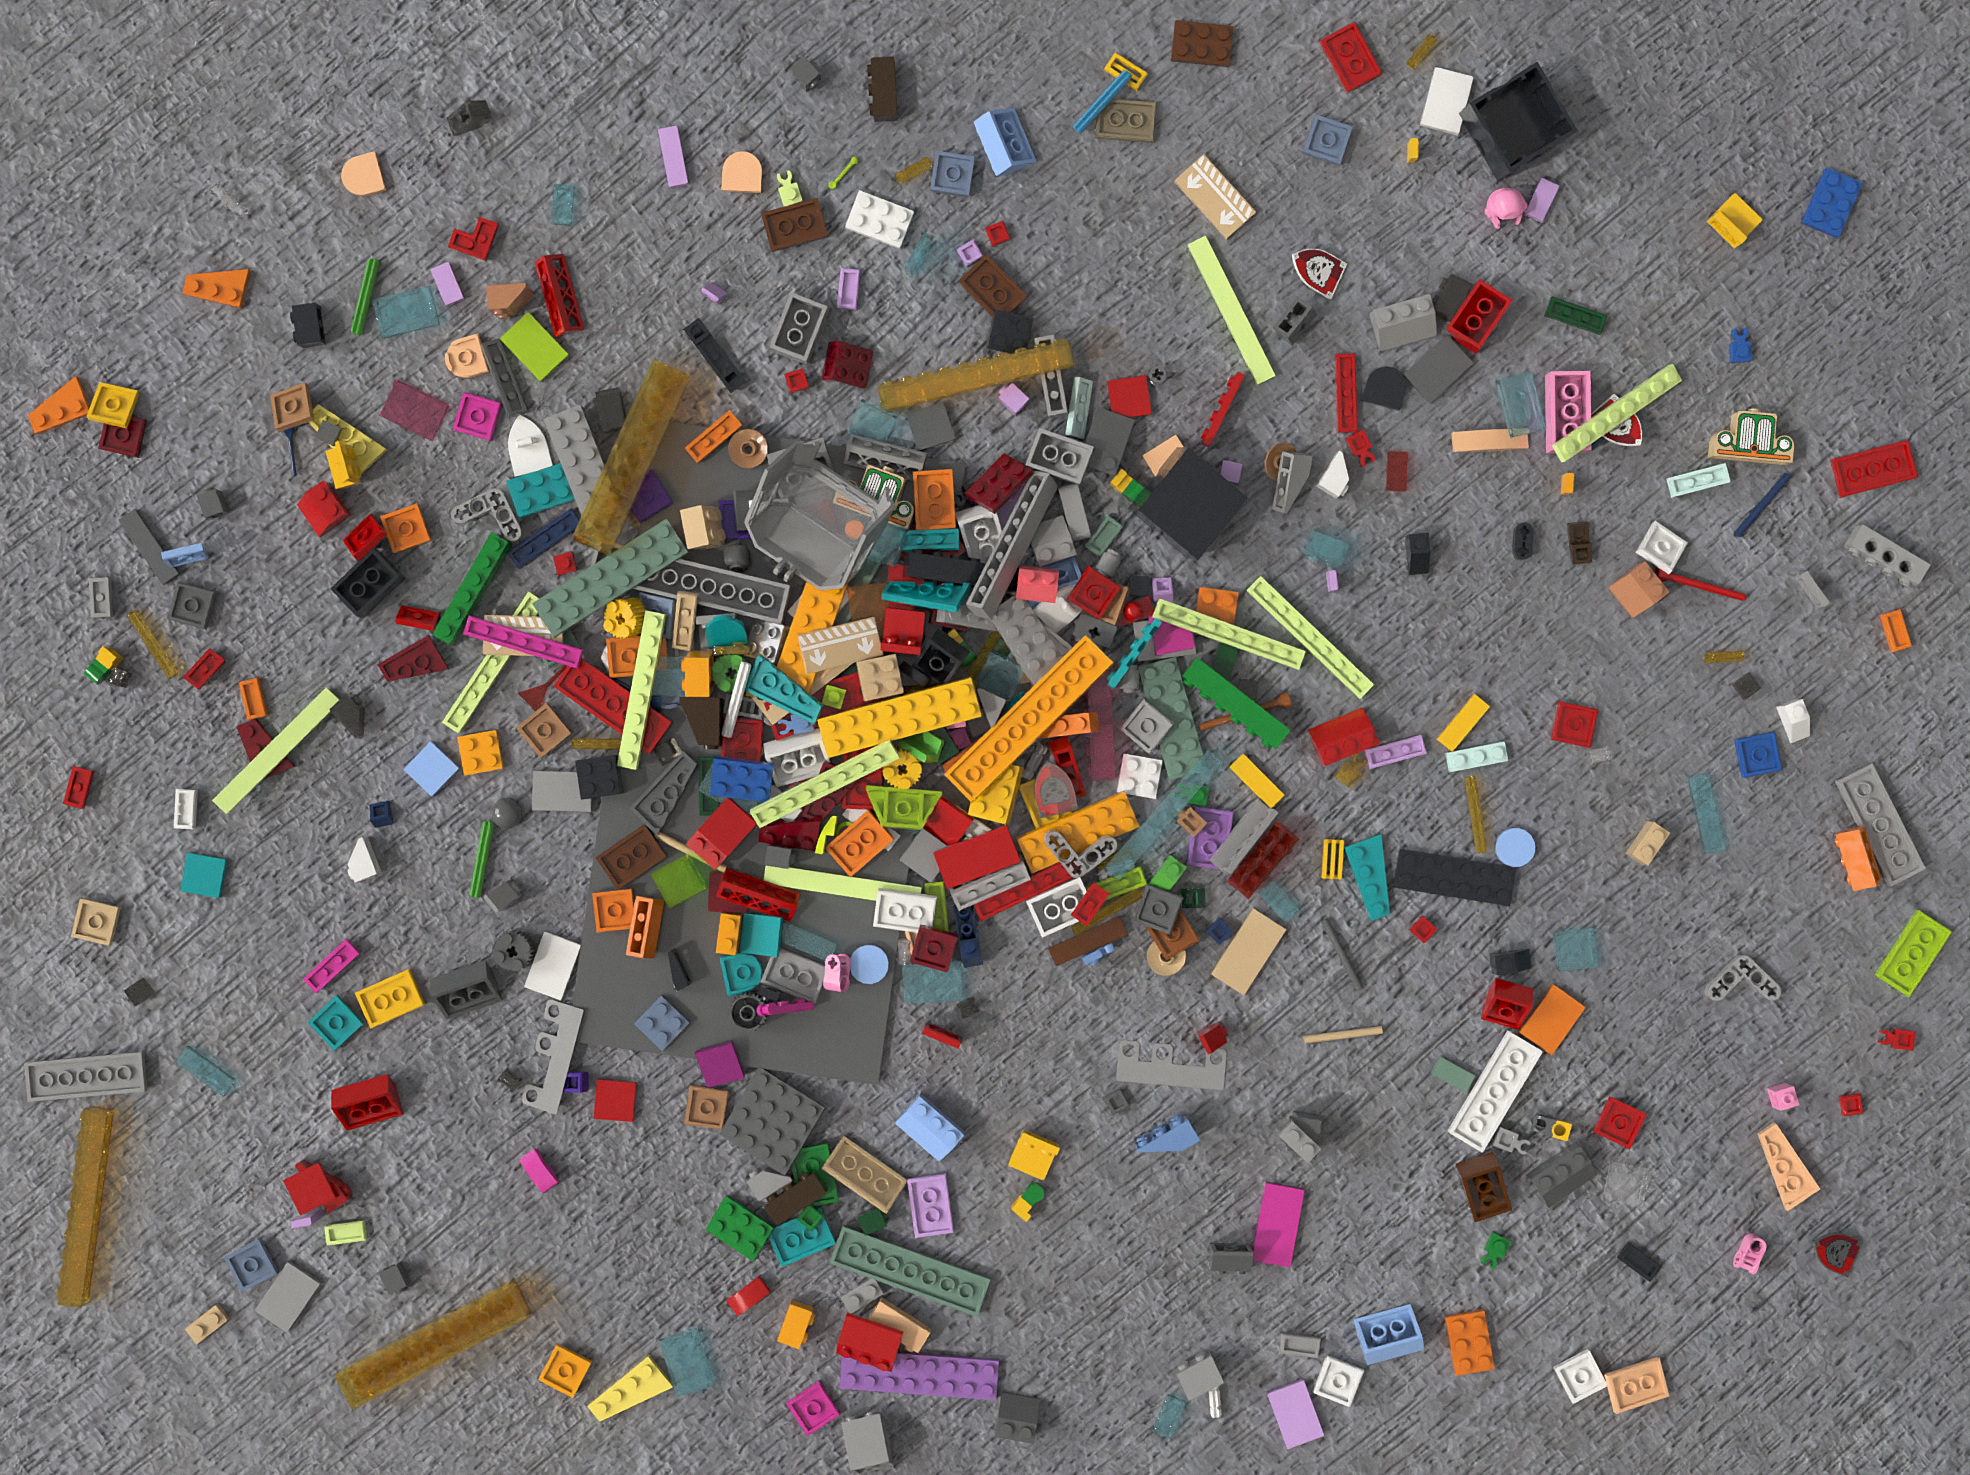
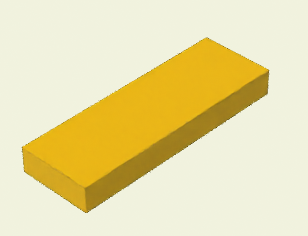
M1473 694L1436 740L1453 752L1490 706L1476 694Z
M1243 753L1229 766L1269 808H1272L1284 796Z

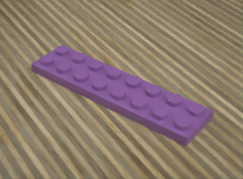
M899 1352L892 1372L879 1370L877 1367L869 1364H862L851 1358L842 1357L839 1389L996 1400L999 1359Z

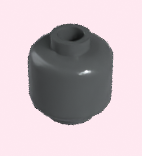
M731 542L724 549V565L730 571L742 572L749 566V549L742 545L741 542Z

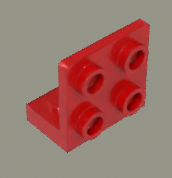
M887 607L880 651L920 655L925 612Z

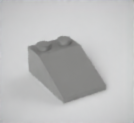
M1039 428L1025 465L1034 471L1049 473L1052 477L1081 485L1095 447Z

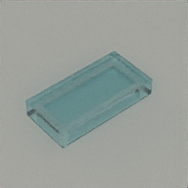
M554 184L551 224L572 225L574 186Z
M1273 880L1258 893L1285 923L1299 910L1295 903Z
M1167 1394L1152 1431L1171 1439L1186 1402Z

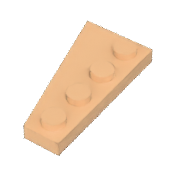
M1772 1123L1757 1133L1785 1210L1789 1211L1820 1190L1776 1123Z

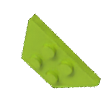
M866 786V791L881 827L922 830L939 798L942 796V791L903 790L893 787Z

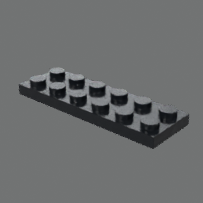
M1399 849L1393 887L1510 906L1516 867Z

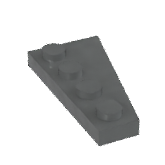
M682 751L630 806L629 809L656 835L660 834L698 764L685 751Z

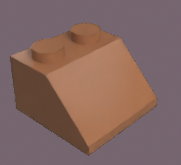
M526 283L486 286L487 308L498 319H510V316H516L534 295V291Z
M1645 561L1635 565L1608 587L1632 618L1657 603L1669 593L1668 589Z

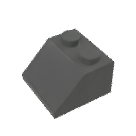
M1210 1243L1209 1267L1211 1271H1214L1216 1274H1225L1226 1271H1234L1235 1274H1246V1271L1251 1272L1253 1251L1249 1244Z
M1001 1391L995 1425V1437L1034 1444L1040 1398Z

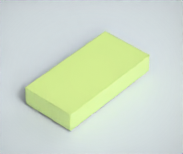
M365 1220L324 1226L327 1245L365 1241L368 1239Z

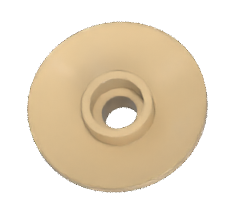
M1153 942L1147 951V962L1155 973L1162 976H1171L1183 968L1186 961V952L1183 951L1169 961H1164L1162 953L1156 943Z

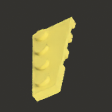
M318 404L313 409L314 420L309 421V423L316 431H318L322 420L342 428L337 441L353 447L356 453L354 461L356 466L359 467L361 474L388 450Z
M648 1355L587 1407L600 1422L672 1388L674 1384L652 1357Z

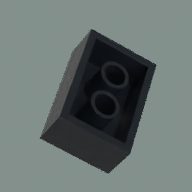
M372 548L330 589L356 617L364 619L406 577L380 550Z

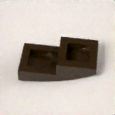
M1589 522L1567 523L1572 564L1592 563Z

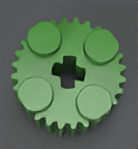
M733 653L724 655V657L720 656V660L717 659L714 662L711 671L713 673L711 677H714L712 680L715 681L714 684L717 685V688L727 693H733L741 662H747V659ZM730 669L737 671V673L734 674V679H732V677L730 676L728 677Z

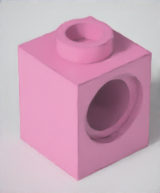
M1783 1083L1767 1088L1773 1108L1782 1111L1799 1105L1794 1086Z

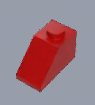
M1218 1022L1197 1031V1035L1208 1055L1227 1043L1226 1037L1229 1036L1225 1026H1220Z

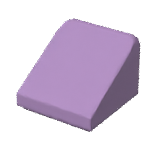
M713 282L701 289L705 296L719 305L727 295L726 291Z
M1172 577L1153 578V601L1155 603L1158 602V599L1168 602L1173 601Z

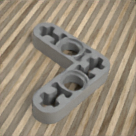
M499 489L488 490L456 506L451 512V517L456 523L466 524L492 511L507 540L517 542L523 537L522 527L505 493ZM496 493L498 495H501V497L498 498L499 502L502 505L505 503L506 506L499 507L496 501H492V498H494L493 494ZM476 501H482L484 504V508L480 512L474 510L473 506ZM469 505V510L473 513V515L471 516V513H466L463 515V520L457 518L456 516L459 515L458 511H468L467 506ZM503 510L510 512V517L506 521L500 519V513ZM513 520L514 523L511 524V526L514 530H518V532L516 533L517 537L515 538L513 536H509V534L511 533L510 527H504V525L510 524L511 522H513Z
M1050 829L1044 835V841L1048 848L1074 878L1084 876L1117 849L1115 838L1111 835H1104L1077 855L1059 831ZM1051 835L1057 836L1056 840L1060 844L1058 847L1053 841L1049 842ZM1106 840L1111 842V848L1104 847ZM1099 846L1100 849H1102V851H1103V854H1102V855H1101L1100 851H1099L1096 847ZM1061 850H1070V856L1065 859L1061 858ZM1094 851L1097 853L1096 860H1087V855L1090 852ZM1072 860L1077 866H1080L1079 872L1073 871L1074 868L1070 863Z
M1742 954L1734 957L1705 988V994L1709 999L1719 1001L1744 978L1765 999L1773 1001L1781 995L1779 985L1749 956ZM1744 960L1745 965L1751 968V970L1748 971L1744 967H1739L1741 965L1739 961ZM1728 972L1734 975L1731 983H1726L1724 980V976ZM1755 972H1759L1762 977L1758 983L1752 980V975ZM1764 984H1766L1770 988H1774L1773 995L1768 994L1769 991L1765 987H1763ZM1712 988H1719L1717 990V992L1719 993L1717 996L1712 995Z

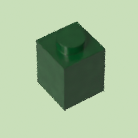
M876 1206L859 1213L857 1217L865 1236L887 1227V1220H889L888 1213H884Z

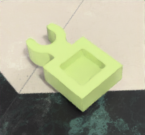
M787 171L788 178L786 180L781 179L780 174H777L779 183L783 185V187L778 188L783 205L788 206L803 202L797 182L791 184L793 179L791 172Z

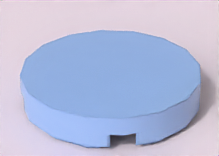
M1509 828L1497 837L1495 852L1498 859L1505 865L1521 867L1533 858L1535 842L1526 830Z
M868 944L860 946L853 952L850 958L851 974L856 980L864 984L879 982L888 971L889 961L887 954L878 946Z

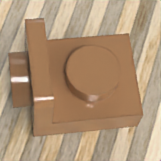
M1183 807L1176 814L1178 818L1175 821L1192 837H1195L1207 824L1191 807L1187 809Z

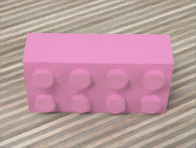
M1551 371L1545 375L1546 454L1556 453L1552 447L1554 443L1591 419L1590 371ZM1591 444L1578 453H1586L1590 451Z

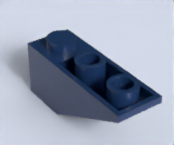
M953 905L963 966L967 968L983 965L973 905L958 911L956 905Z

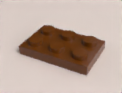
M1175 20L1171 61L1229 67L1234 26Z
M818 198L761 213L771 252L828 237Z
M987 254L958 281L992 318L995 309L1012 313L1027 298V295Z
M644 824L595 858L616 889L619 890L662 861L667 855L646 824Z

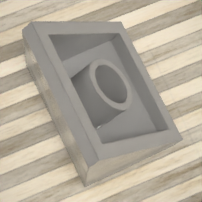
M981 688L977 689L990 727H993L1006 700Z

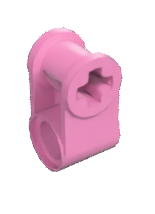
M833 954L826 958L823 981L826 990L846 992L848 990L851 960L847 954Z
M1754 1233L1745 1235L1734 1257L1733 1266L1744 1268L1750 1274H1755L1766 1251L1764 1240ZM1754 1241H1758L1757 1246L1755 1248H1751V1244Z

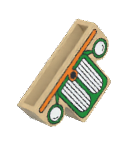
M1748 409V411H1738L1731 415L1730 431L1722 430L1712 435L1709 441L1708 458L1788 465L1793 463L1794 442L1789 436L1775 438L1776 414L1761 413L1760 409Z
M868 465L861 485L853 480H848L878 501H880L885 488L888 486L890 489V499L895 504L888 523L910 530L915 516V506L909 501L899 502L907 481L906 478L894 474L895 470L883 466V469ZM837 491L834 499L835 503L873 517V514Z

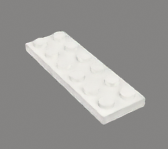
M1507 1030L1447 1132L1483 1153L1543 1051Z

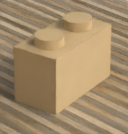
M1647 821L1625 854L1641 865L1649 866L1670 832L1655 822Z

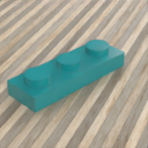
M959 529L900 531V552H912V549L923 551L960 550Z

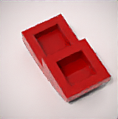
M759 1275L730 1296L726 1302L735 1314L739 1316L769 1294L771 1290Z

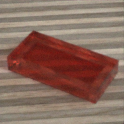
M1387 452L1386 491L1406 492L1408 452Z

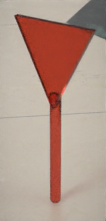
M564 665L544 685L518 692V694L536 712L541 707L547 687L566 669L567 665Z

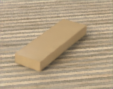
M678 591L672 648L692 651L698 603V594L685 591Z

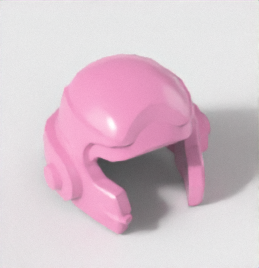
M1501 188L1489 196L1485 215L1490 218L1497 229L1500 228L1498 217L1502 220L1516 218L1515 225H1518L1528 205L1519 191L1513 188Z

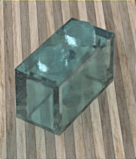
M1312 530L1309 533L1302 554L1306 555V559L1317 562V560L1325 562L1324 565L1326 567L1335 569L1342 566L1349 543Z

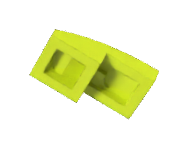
M832 816L824 826L818 839L815 853L825 854L827 835L835 836L838 816Z

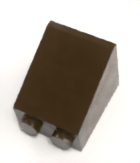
M680 697V703L698 745H704V749H718V746H722L724 698Z

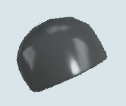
M502 798L492 808V819L497 826L511 829L517 826L522 818L521 807L512 798Z

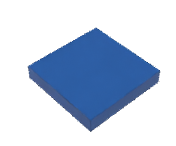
M1775 732L1734 739L1742 778L1782 770Z

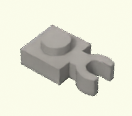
M1499 1126L1492 1145L1511 1153L1516 1148L1520 1154L1526 1155L1527 1152L1521 1150V1145L1524 1143L1530 1145V1142L1524 1138L1518 1140V1133Z

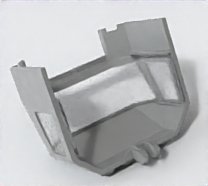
M795 441L765 468L744 523L754 546L779 563L773 570V573L778 575L784 567L789 569L783 579L786 582L796 574L820 591L844 588L862 569L884 531L895 508V504L890 499V489L888 486L885 488L880 501H878L817 461L815 458L822 442L805 444L804 441Z

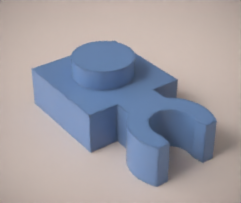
M790 715L791 721L784 719L778 721V724L784 723L787 726L786 730L780 731L782 735L787 734L791 729L794 730V735L814 731L812 723L796 715Z
M1112 942L1081 957L1085 965L1089 963L1092 966L1100 962V958L1103 955L1114 951L1115 948Z

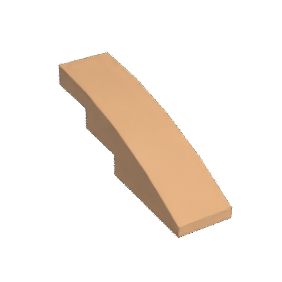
M1492 429L1451 433L1453 453L1529 448L1527 429Z

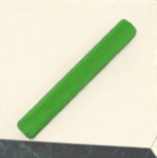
M369 258L351 327V333L355 335H362L380 264L378 260Z
M484 821L482 825L470 889V896L473 898H480L494 829V822Z

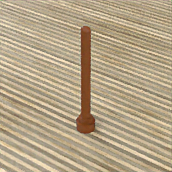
M1285 692L1276 697V700L1260 704L1259 706L1267 711L1277 707L1287 709L1292 707L1288 692ZM1229 714L1201 723L1199 728L1204 731L1233 721L1230 719L1231 715Z

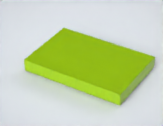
M529 312L500 338L540 382L570 356Z

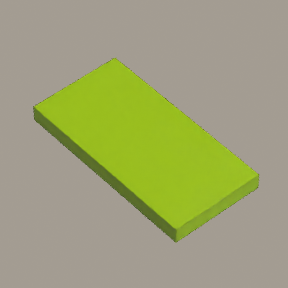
M1916 910L1874 976L1906 997H1910L1952 931L1920 910Z

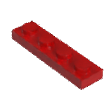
M1237 372L1235 376L1231 375L1227 383L1229 389L1227 393H1222L1218 401L1221 404L1219 410L1213 411L1209 419L1212 424L1209 429L1205 428L1201 435V439H1203L1201 445L1207 448L1211 445L1245 376L1244 374Z

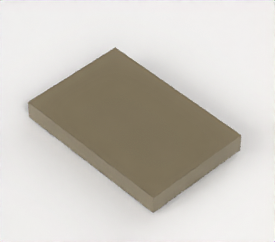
M1112 99L1096 117L1095 138L1153 143L1157 102Z

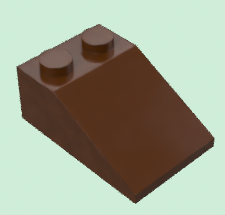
M1493 1152L1455 1164L1474 1222L1512 1211L1501 1168Z

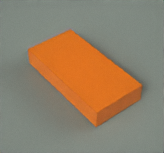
M1901 609L1879 615L1891 653L1912 647Z
M260 678L238 682L247 720L269 716Z

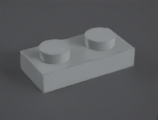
M89 578L91 618L113 617L111 578Z
M1292 1120L1278 1134L1307 1163L1321 1150Z
M869 1278L841 1295L840 1298L849 1313L852 1314L883 1295L884 1291L877 1280Z

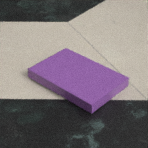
M1194 806V811L1207 824L1195 837L1190 835L1187 865L1218 869L1209 860L1231 833L1234 812Z

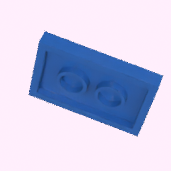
M1825 168L1801 223L1834 238L1840 237L1863 183L1832 169Z
M714 756L710 795L766 802L770 800L774 763Z

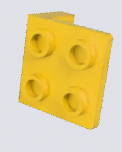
M1734 193L1706 222L1735 249L1747 239V236L1762 221V218Z
M336 441V448L325 451L336 489L339 490L360 484L361 471L355 464L356 453L353 447L341 441Z
M1023 1129L1008 1165L1040 1180H1044L1054 1156H1057L1060 1146L1058 1143Z

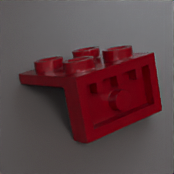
M842 341L829 342L821 380L841 382L865 389L873 351Z

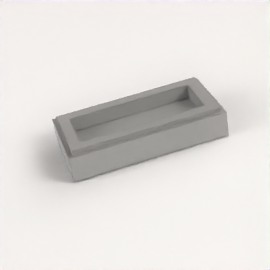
M1808 571L1800 572L1795 576V579L1816 608L1825 607L1830 603Z
M1281 1332L1279 1353L1319 1358L1321 1338Z

